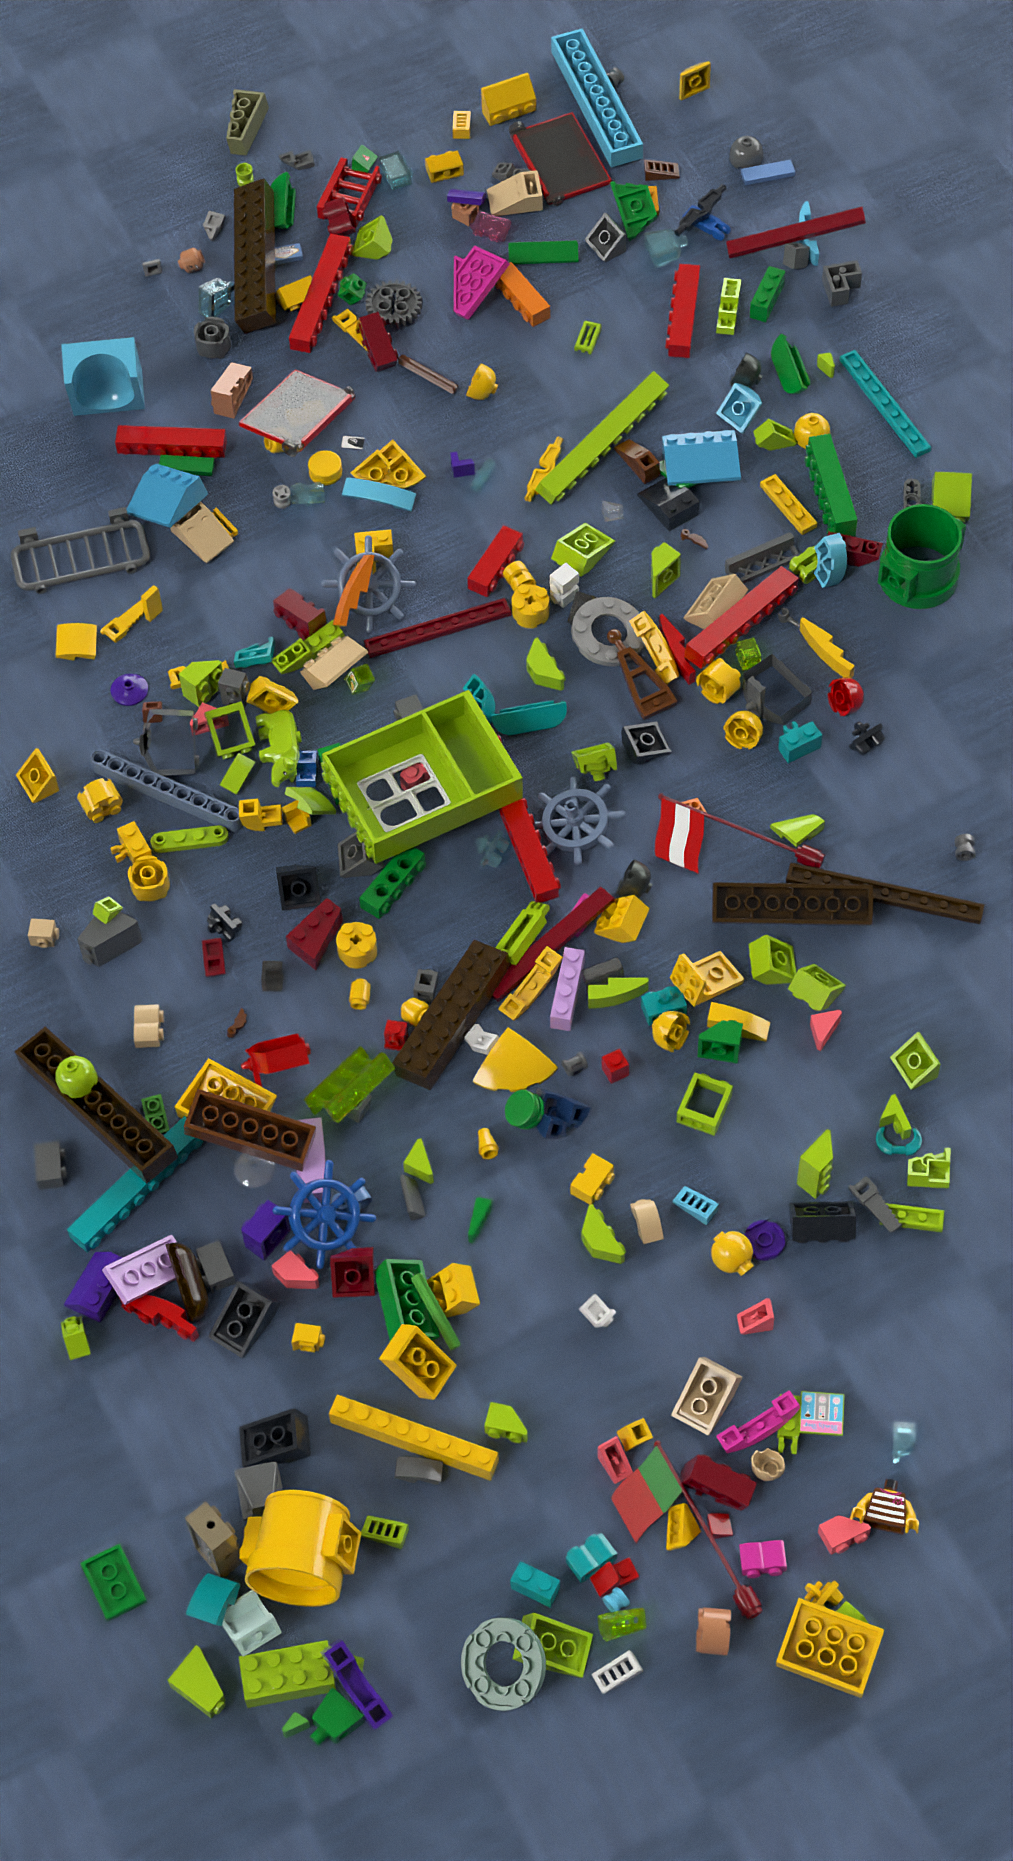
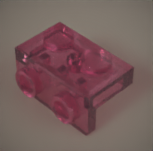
M478 211L475 222L470 224V228L476 236L483 237L484 235L494 242L499 240L504 242L512 222L486 212Z

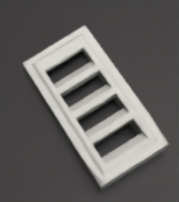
M629 1650L591 1675L602 1694H606L642 1673L643 1669L634 1654ZM628 1660L633 1667L631 1671L625 1663ZM621 1665L624 1672L626 1673L623 1676L617 1668V1666ZM610 1670L614 1671L615 1675L618 1678L617 1680L614 1681L609 1672ZM603 1674H605L610 1682L607 1686L601 1677Z

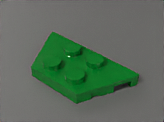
M612 181L610 185L628 240L632 241L658 218L648 185H634L633 183L622 185Z

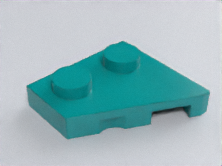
M274 637L268 638L269 642L259 646L258 643H255L248 648L236 651L234 657L235 668H247L251 665H264L272 662L275 648Z

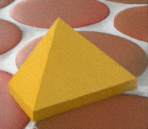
M685 1503L671 1506L668 1510L666 1550L670 1551L685 1547L701 1532L692 1512Z

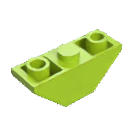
M538 637L535 638L526 659L527 672L536 685L560 691L563 690L564 681H566L563 671L558 670L557 663L553 656H549L545 643H541Z
M593 1204L589 1205L581 1232L583 1244L594 1258L619 1264L624 1263L626 1250L621 1242L618 1243L614 1238L615 1233L610 1225L607 1226L603 1221L605 1219L601 1210H596Z

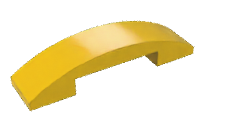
M643 611L629 620L636 636L642 638L657 667L655 669L656 674L666 684L678 678L679 673L672 652L650 616Z
M546 946L536 959L534 968L513 995L511 993L508 995L498 1010L513 1021L518 1019L547 986L563 957Z

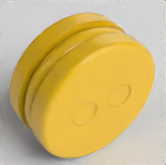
M327 450L313 454L308 461L311 480L323 486L336 483L342 476L340 457L336 453Z

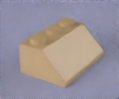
M736 574L712 578L684 616V619L705 629L741 600L748 589Z
M338 636L331 642L332 645L328 649L324 648L317 653L318 657L315 660L311 659L303 665L305 668L300 673L313 690L328 687L366 655L368 651L350 637L340 638Z

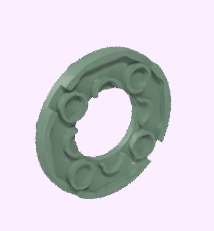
M501 1617L481 1623L468 1636L462 1651L461 1668L465 1684L477 1697L476 1700L488 1708L507 1711L526 1705L537 1695L545 1678L546 1659L542 1644L530 1627L519 1620ZM499 1641L512 1643L522 1655L523 1671L518 1681L511 1686L504 1687L496 1684L486 1671L485 1661L487 1653L491 1646Z

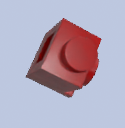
M387 1019L384 1031V1048L400 1051L408 1038L407 1023Z

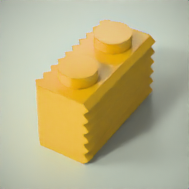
M458 150L453 152L447 151L445 154L431 155L425 158V168L431 183L464 175L463 162Z

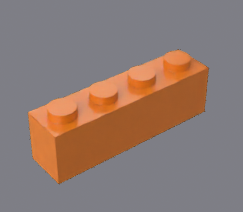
M510 262V265L495 283V287L503 292L504 297L511 301L514 309L519 311L523 319L529 322L532 327L550 318V305L515 265Z

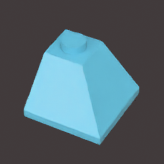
M734 383L716 414L744 434L762 402L758 394L748 386Z

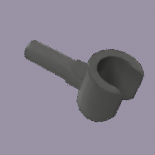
M782 608L783 615L778 613L779 621L781 623L789 622L800 629V623L789 616V610Z

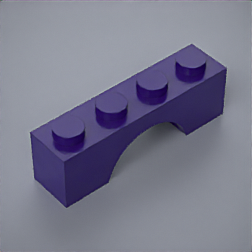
M336 1640L320 1652L358 1710L364 1715V1719L371 1729H377L393 1717L382 1698L363 1675L354 1656L343 1640Z

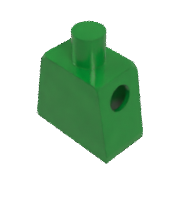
M332 1687L312 1716L313 1724L317 1729L309 1737L318 1746L327 1737L335 1744H338L364 1724V1715Z

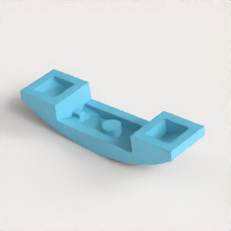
M808 201L804 202L801 208L799 222L811 220ZM809 238L800 240V243L810 247L808 260L814 266H818L819 251L817 241H809Z
M346 478L342 496L392 505L394 508L412 512L416 493L379 482Z

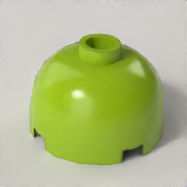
M70 1056L59 1064L55 1079L61 1093L67 1094L71 1098H78L92 1091L91 1088L94 1084H97L98 1075L93 1064L88 1059L80 1056Z

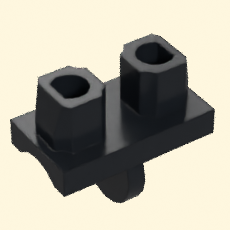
M859 721L856 722L852 735L854 737L859 735V737L848 745L851 750L855 748L862 756L872 749L867 743L868 739H871L875 746L881 744L885 740L881 732L884 728L881 723L867 731L870 727L868 722L865 724Z
M216 904L211 905V912L207 918L209 923L207 930L211 934L216 932L222 934L229 942L234 940L235 933L241 930L242 922L239 918L232 920L229 918L231 912L226 905L218 907Z

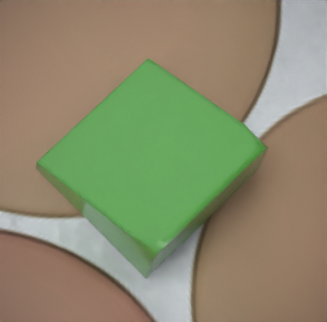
M294 1712L282 1728L285 1738L291 1737L310 1728V1723L306 1718Z

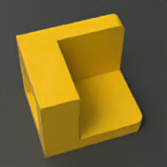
M298 800L282 807L283 817L294 834L312 826L309 813L297 808Z

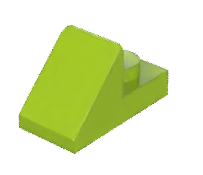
M893 1094L880 1118L879 1127L893 1123L895 1132L900 1134L902 1140L910 1138L912 1128L896 1094Z

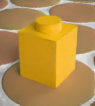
M644 1418L628 1424L617 1431L625 1451L644 1444L653 1438Z

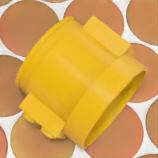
M282 1490L268 1495L265 1500V1509L262 1517H248L247 1524L244 1527V1538L239 1550V1559L247 1565L245 1574L247 1586L265 1598L289 1605L317 1607L336 1602L340 1597L344 1574H354L361 1532L350 1522V1511L339 1501L310 1491Z

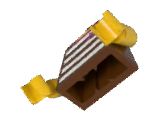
M893 1479L885 1480L884 1489L876 1487L873 1493H867L857 1503V1506L853 1508L850 1516L851 1520L857 1517L860 1519L859 1523L869 1524L873 1529L904 1535V1531L908 1533L909 1529L915 1530L916 1534L919 1532V1521L916 1519L913 1507L906 1500L905 1493L897 1492L898 1482Z

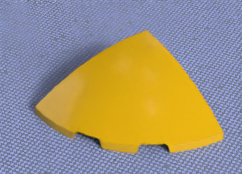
M393 439L380 451L377 449L350 472L357 479L379 482L401 489L414 486L426 478V475Z
M507 1027L487 1055L473 1079V1083L492 1091L507 1089L510 1092H516L518 1090H526L528 1086L535 1083H543L558 1070V1067L533 1044Z

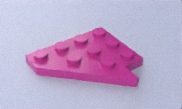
M475 245L465 259L454 256V312L458 316L469 320L510 265L508 261Z

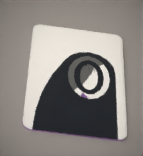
M343 436L341 447L363 449L365 438Z

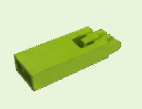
M531 901L527 908L521 911L495 947L508 953L511 964L517 965L547 923L545 915L550 909L548 904Z

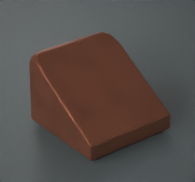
M161 701L143 703L142 714L144 723H147L150 709H162ZM154 714L149 722H162L163 715Z

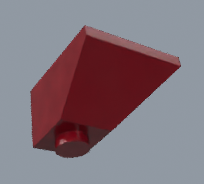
M373 1247L351 1248L330 1257L333 1298L375 1296Z

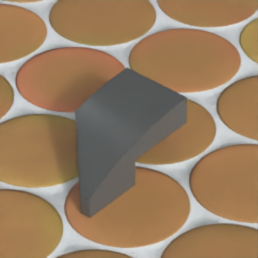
M311 150L294 155L293 151L279 155L282 162L297 170L315 167Z

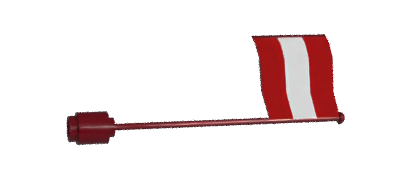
M664 793L658 795L659 800H661V818L655 839V856L657 858L699 874L698 858L704 837L705 816L794 852L797 862L819 869L822 866L825 854L821 853L822 851L806 844L802 847L799 846L797 849L666 797L663 795Z

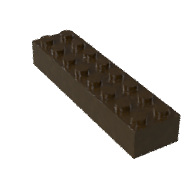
M713 882L712 923L872 926L873 885Z
M477 940L472 941L393 1060L392 1066L397 1077L431 1091L511 966L507 952Z

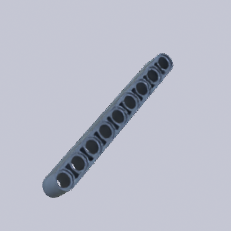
M96 750L90 756L92 768L98 775L214 825L224 826L228 831L237 832L243 827L239 818V809L106 751Z

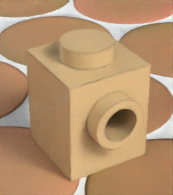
M31 919L28 932L31 946L41 948L54 947L55 940L59 939V928L56 927L55 920Z

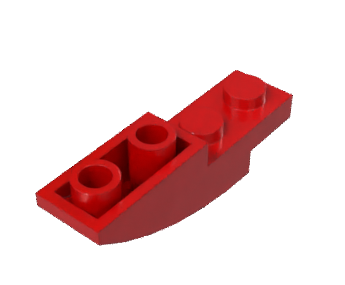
M144 1295L126 1305L121 1300V1306L126 1312L137 1314L138 1318L147 1325L150 1323L156 1327L160 1322L167 1329L173 1328L176 1330L177 1334L184 1340L190 1339L195 1342L199 1337L197 1327L186 1321V1311L176 1304L150 1295Z

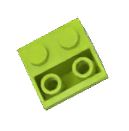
M219 660L191 662L179 673L183 696L198 707H200L202 702L207 703L217 691H220L218 681L223 673L222 662Z

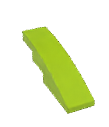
M724 278L716 333L734 335L741 279Z

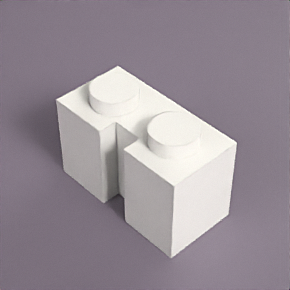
M567 563L550 575V598L562 608L579 596V586L576 585L579 583V573Z

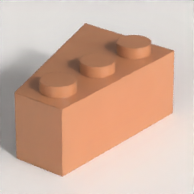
M233 362L230 363L211 389V405L213 406L214 414L235 418L253 380L251 367Z

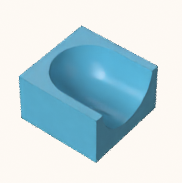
M134 337L61 344L64 384L74 416L145 409L142 368Z

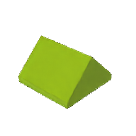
M920 1032L914 1034L890 1057L910 1089H915L938 1078L941 1064Z

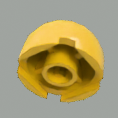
M480 363L474 373L471 385L468 387L466 396L475 400H484L490 394L494 395L498 387L495 372L490 367Z
M808 413L801 416L796 422L794 437L798 441V445L805 449L806 445H808L809 437L830 433L828 421L818 413Z
M746 710L732 714L723 727L726 733V740L738 749H742V747L752 749L757 745L763 734L760 718L751 711Z
M667 1011L658 1016L652 1024V1035L656 1044L669 1052H674V1049H681L689 1035V1031L686 1030L687 1024L690 1025L689 1017L678 1011Z

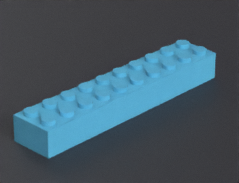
M583 28L551 37V52L610 167L643 159V143Z

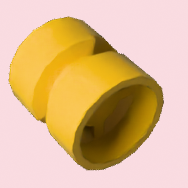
M522 561L510 563L503 571V577L511 585L514 592L521 584L536 585V580L528 572Z

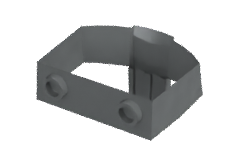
M773 654L743 673V693L747 702L746 710L756 714L760 719L763 718L776 724L785 725L811 704L812 691L810 688L803 684ZM771 666L805 697L782 716L774 714L764 706L766 688L762 687L761 683L755 680V676Z
M150 709L147 723H144L143 734L140 735V738L133 740L135 745H139L141 756L145 757L150 769L164 776L195 774L196 767H199V755H196L195 730H198V719L194 718V711ZM154 714L192 716L194 769L157 770L148 752L152 738H150L151 722L149 720Z

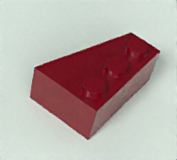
M379 311L358 318L355 329L357 334L361 333L363 341L361 343L363 347L366 346L367 355L375 372L396 366L397 359H399L397 350L393 349L391 345V335L386 332L385 319L383 316L380 317Z
M698 1454L685 1463L679 1477L684 1486L696 1490L695 1495L702 1497L703 1493L715 1498V1502L739 1511L749 1506L757 1484L751 1480L750 1476L743 1473L738 1474L732 1471L730 1466L718 1464L712 1461L711 1457L704 1454Z

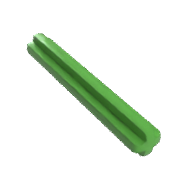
M422 1273L414 1275L411 1280L451 1351L461 1346V1343Z

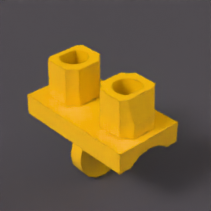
M835 1580L831 1583L827 1582L824 1586L820 1581H817L815 1585L807 1583L805 1586V1590L808 1592L804 1597L805 1600L825 1607L823 1604L827 1600L833 1606H836L844 1596L837 1589L839 1584Z

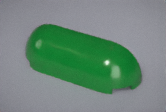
M288 172L279 175L271 184V188L274 190V228L287 229L294 223L296 191L295 188L292 189L289 181L291 176Z
M780 334L776 338L771 350L773 364L785 392L790 394L802 393L810 385V379L795 345L792 347L786 341L787 336Z

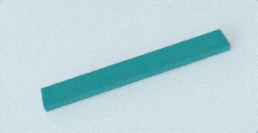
M853 350L841 355L839 361L913 456L918 458L931 452L932 447L857 351Z

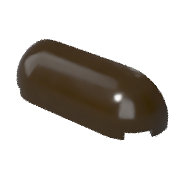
M167 1243L165 1246L190 1323L197 1322L206 1314L209 1299L195 1255L188 1246L182 1243Z

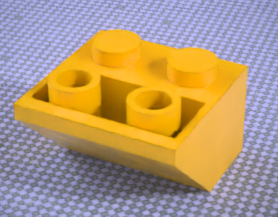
M635 895L616 898L615 902L602 912L597 920L594 933L620 943L636 941L650 908Z
M451 1263L427 1280L447 1318L465 1314L480 1304L471 1266Z

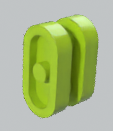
M815 546L808 547L802 554L793 557L789 563V569L795 575L800 574L799 579L804 584H808L816 579L814 571L817 568L818 559Z

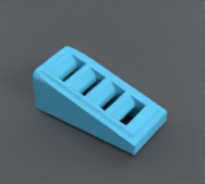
M686 1186L683 1187L672 1202L705 1225L710 1222L719 1210L718 1203ZM685 1194L689 1195L685 1202L681 1201ZM692 1198L695 1199L691 1206L688 1205ZM701 1203L702 1205L696 1209L697 1204ZM705 1207H707V1208H708L707 1211H706L705 1213L702 1212V1210H703Z

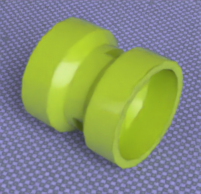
M248 163L237 165L238 185L243 186L254 182L252 166Z

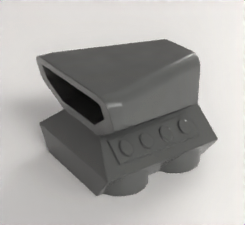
M277 1462L245 1467L234 1471L243 1520L247 1521L248 1517H262L267 1496L283 1490Z

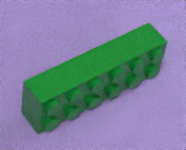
M831 434L809 437L808 445H806L807 456H805V465L810 469L809 478L811 482H814L813 490L815 496L819 498L818 507L819 510L823 511L822 519L824 525L827 524V534L829 531L856 537L858 519Z

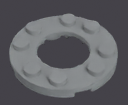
M600 597L592 599L583 604L574 616L571 627L573 642L578 646L579 652L590 661L604 666H619L617 658L619 650L616 645L608 646L598 642L591 631L592 623L595 619L605 615L614 616L621 620L627 629V637L623 641L626 648L631 646L639 655L643 649L644 642L641 637L636 636L629 620L640 613L629 603L617 598ZM629 656L625 658L626 662L629 660L632 661V659Z

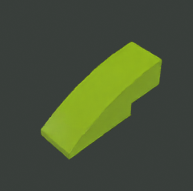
M608 978V985H588V1009L615 1006L639 997L648 991L649 978Z

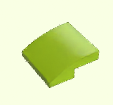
M286 787L285 795L299 801L298 809L311 815H336V809L332 803L319 791L311 787Z

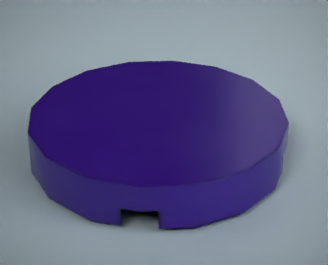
M759 1220L749 1225L744 1235L749 1239L753 1247L752 1257L757 1260L769 1261L775 1259L782 1253L785 1247V1234L777 1223Z

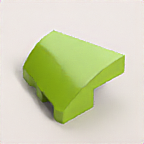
M810 814L772 823L770 828L782 839L786 837L797 847L807 838L811 840L824 830L825 821L817 815Z
M944 1148V1152L933 1155L931 1152L923 1157L908 1159L907 1186L949 1188L951 1148Z

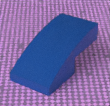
M317 750L299 751L300 757L297 763L296 786L316 787Z

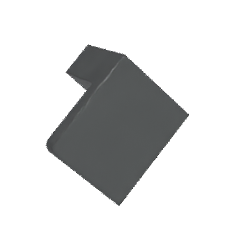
M800 242L786 243L783 264L792 269L806 268L810 247Z

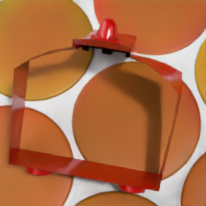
M298 1033L258 1042L245 1050L249 1058L241 1064V1068L252 1071L253 1082L262 1087L259 1073L270 1074L310 1064L308 1055H311L308 1043H305L304 1037H300Z

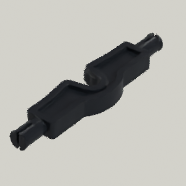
M721 184L716 190L711 189L698 200V207L701 210L690 208L687 214L679 221V227L674 231L675 235L679 237L684 231L689 232L698 222L707 219L712 212V208L722 199V193L727 187Z

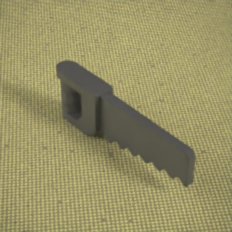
M867 1176L855 1185L848 1187L859 1202L866 1206L890 1233H893L902 1226L901 1223H898L899 1220L895 1218V1214H892L889 1206L886 1205L885 1200H882L876 1185ZM868 1185L869 1190L860 1195L858 1192Z

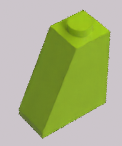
M196 1645L167 1681L172 1689L212 1719L215 1714L218 1715L223 1710L226 1700L200 1647Z

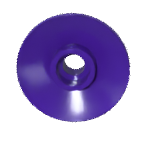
M124 674L116 678L112 683L110 689L111 696L120 705L133 706L146 698L148 684L140 675Z

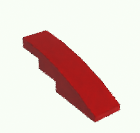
M660 614V632L672 652L678 672L690 685L695 682L696 671L690 665V661L684 657L685 638L663 614Z

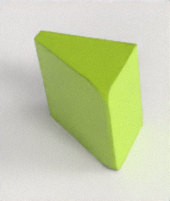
M831 352L818 354L817 367L827 376L833 378L835 364Z
M106 897L95 902L92 914L104 924H107L123 907L112 898Z

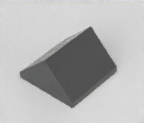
M604 213L585 238V241L603 262H607L626 252V234L607 213Z

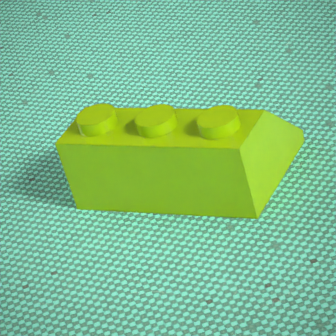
M826 1129L800 1156L797 1185L815 1199L820 1194L824 1195L830 1188L829 1182L832 1178L831 1171L833 1169L830 1130Z

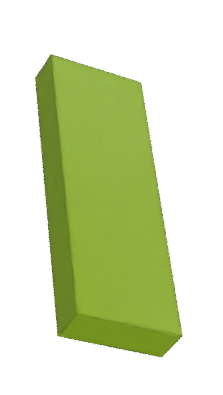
M886 1203L903 1228L934 1232L943 1231L944 1210Z

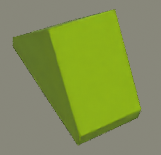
M422 1138L417 1139L403 1162L404 1172L429 1184L434 1183L433 1172Z

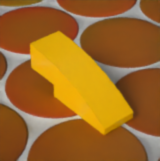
M711 1002L707 1027L711 1028L722 1020H735L738 1023H743V1038L767 1042L770 1022L741 1009Z

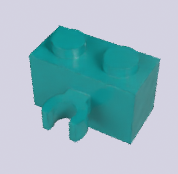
M795 721L791 725L793 729H788L786 725L783 726L784 735L779 737L778 750L787 763H791L821 748L822 734L813 721L799 728Z
M668 986L661 991L648 992L641 996V1008L648 1026L652 1025L658 1016L667 1011H678L687 1015L685 998L677 986Z

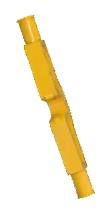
M559 436L556 437L554 444H549L541 456L539 465L545 468V470L534 469L527 485L528 492L524 497L526 501L531 502L534 494H539L535 490L539 482L555 468V463L561 453L560 446L564 441L563 438L560 437L559 439Z

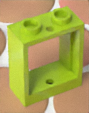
M242 701L204 713L218 758L222 757L224 760L234 757L233 753L240 751L241 754L252 751L255 743ZM239 712L248 743L222 750L212 719Z
M695 1072L677 1111L676 1122L715 1136L732 1097L733 1086L726 1081H718L712 1079L707 1074ZM696 1086L723 1095L714 1118L687 1109Z

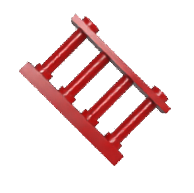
M341 157L317 204L318 218L325 219L323 214L325 203L344 197L348 203L357 205L354 211L350 210L354 227L357 228L359 222L363 220L364 211L377 184L381 183L382 175L380 174L379 166L375 167L372 174L350 169L347 159ZM349 175L369 181L364 186L344 181V179ZM346 188L363 192L361 198L340 194L338 191L339 189Z

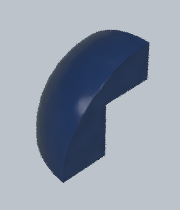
M537 1088L536 1094L541 1097L544 1103V1114L536 1127L545 1139L565 1137L568 1131L573 1128H579L587 1118L591 1109L588 1105L561 1094Z

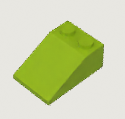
M583 523L557 540L551 559L560 566L567 563L582 577L597 564L612 547L615 540L589 524Z
M537 1613L524 1615L522 1622L534 1631L542 1644L546 1659V1670L583 1678L593 1634ZM515 1647L512 1659L523 1663L522 1655Z

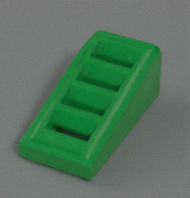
M481 1197L475 1199L468 1232L469 1243L474 1244L492 1211L493 1200Z

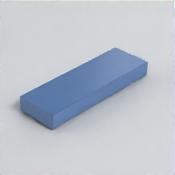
M791 160L743 168L741 169V175L744 184L750 185L795 176V170Z

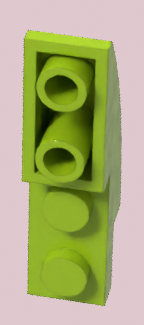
M334 620L330 621L303 641L300 638L272 659L273 665L281 675L304 667L303 665L311 659L315 660L318 657L317 653L324 648L328 649L335 638L345 636L339 626L333 625Z

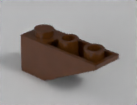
M630 439L614 447V450L644 484L660 476V462L646 448Z

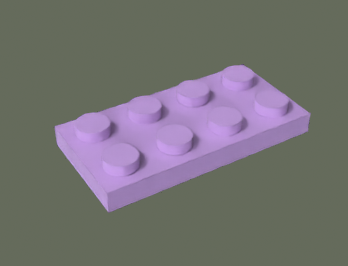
M172 1234L103 1268V1273L124 1305L176 1280L165 1246L167 1243L176 1242Z

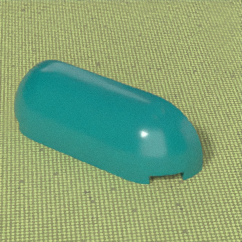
M554 700L501 709L499 710L500 714H491L492 723L499 732L506 735L552 728L564 720L567 713V704L565 701L554 704Z

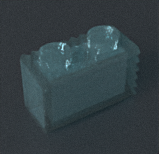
M399 151L379 157L380 167L392 190L412 184L411 177H413L411 167H407L404 155L401 156Z

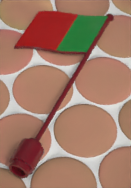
M656 1441L654 1443L655 1448L643 1464L618 1486L611 1497L634 1541L637 1544L645 1531L669 1510L683 1492L737 1587L732 1598L742 1616H746L747 1620L757 1617L763 1610L761 1608L762 1604L752 1586H741L661 1447L662 1442Z

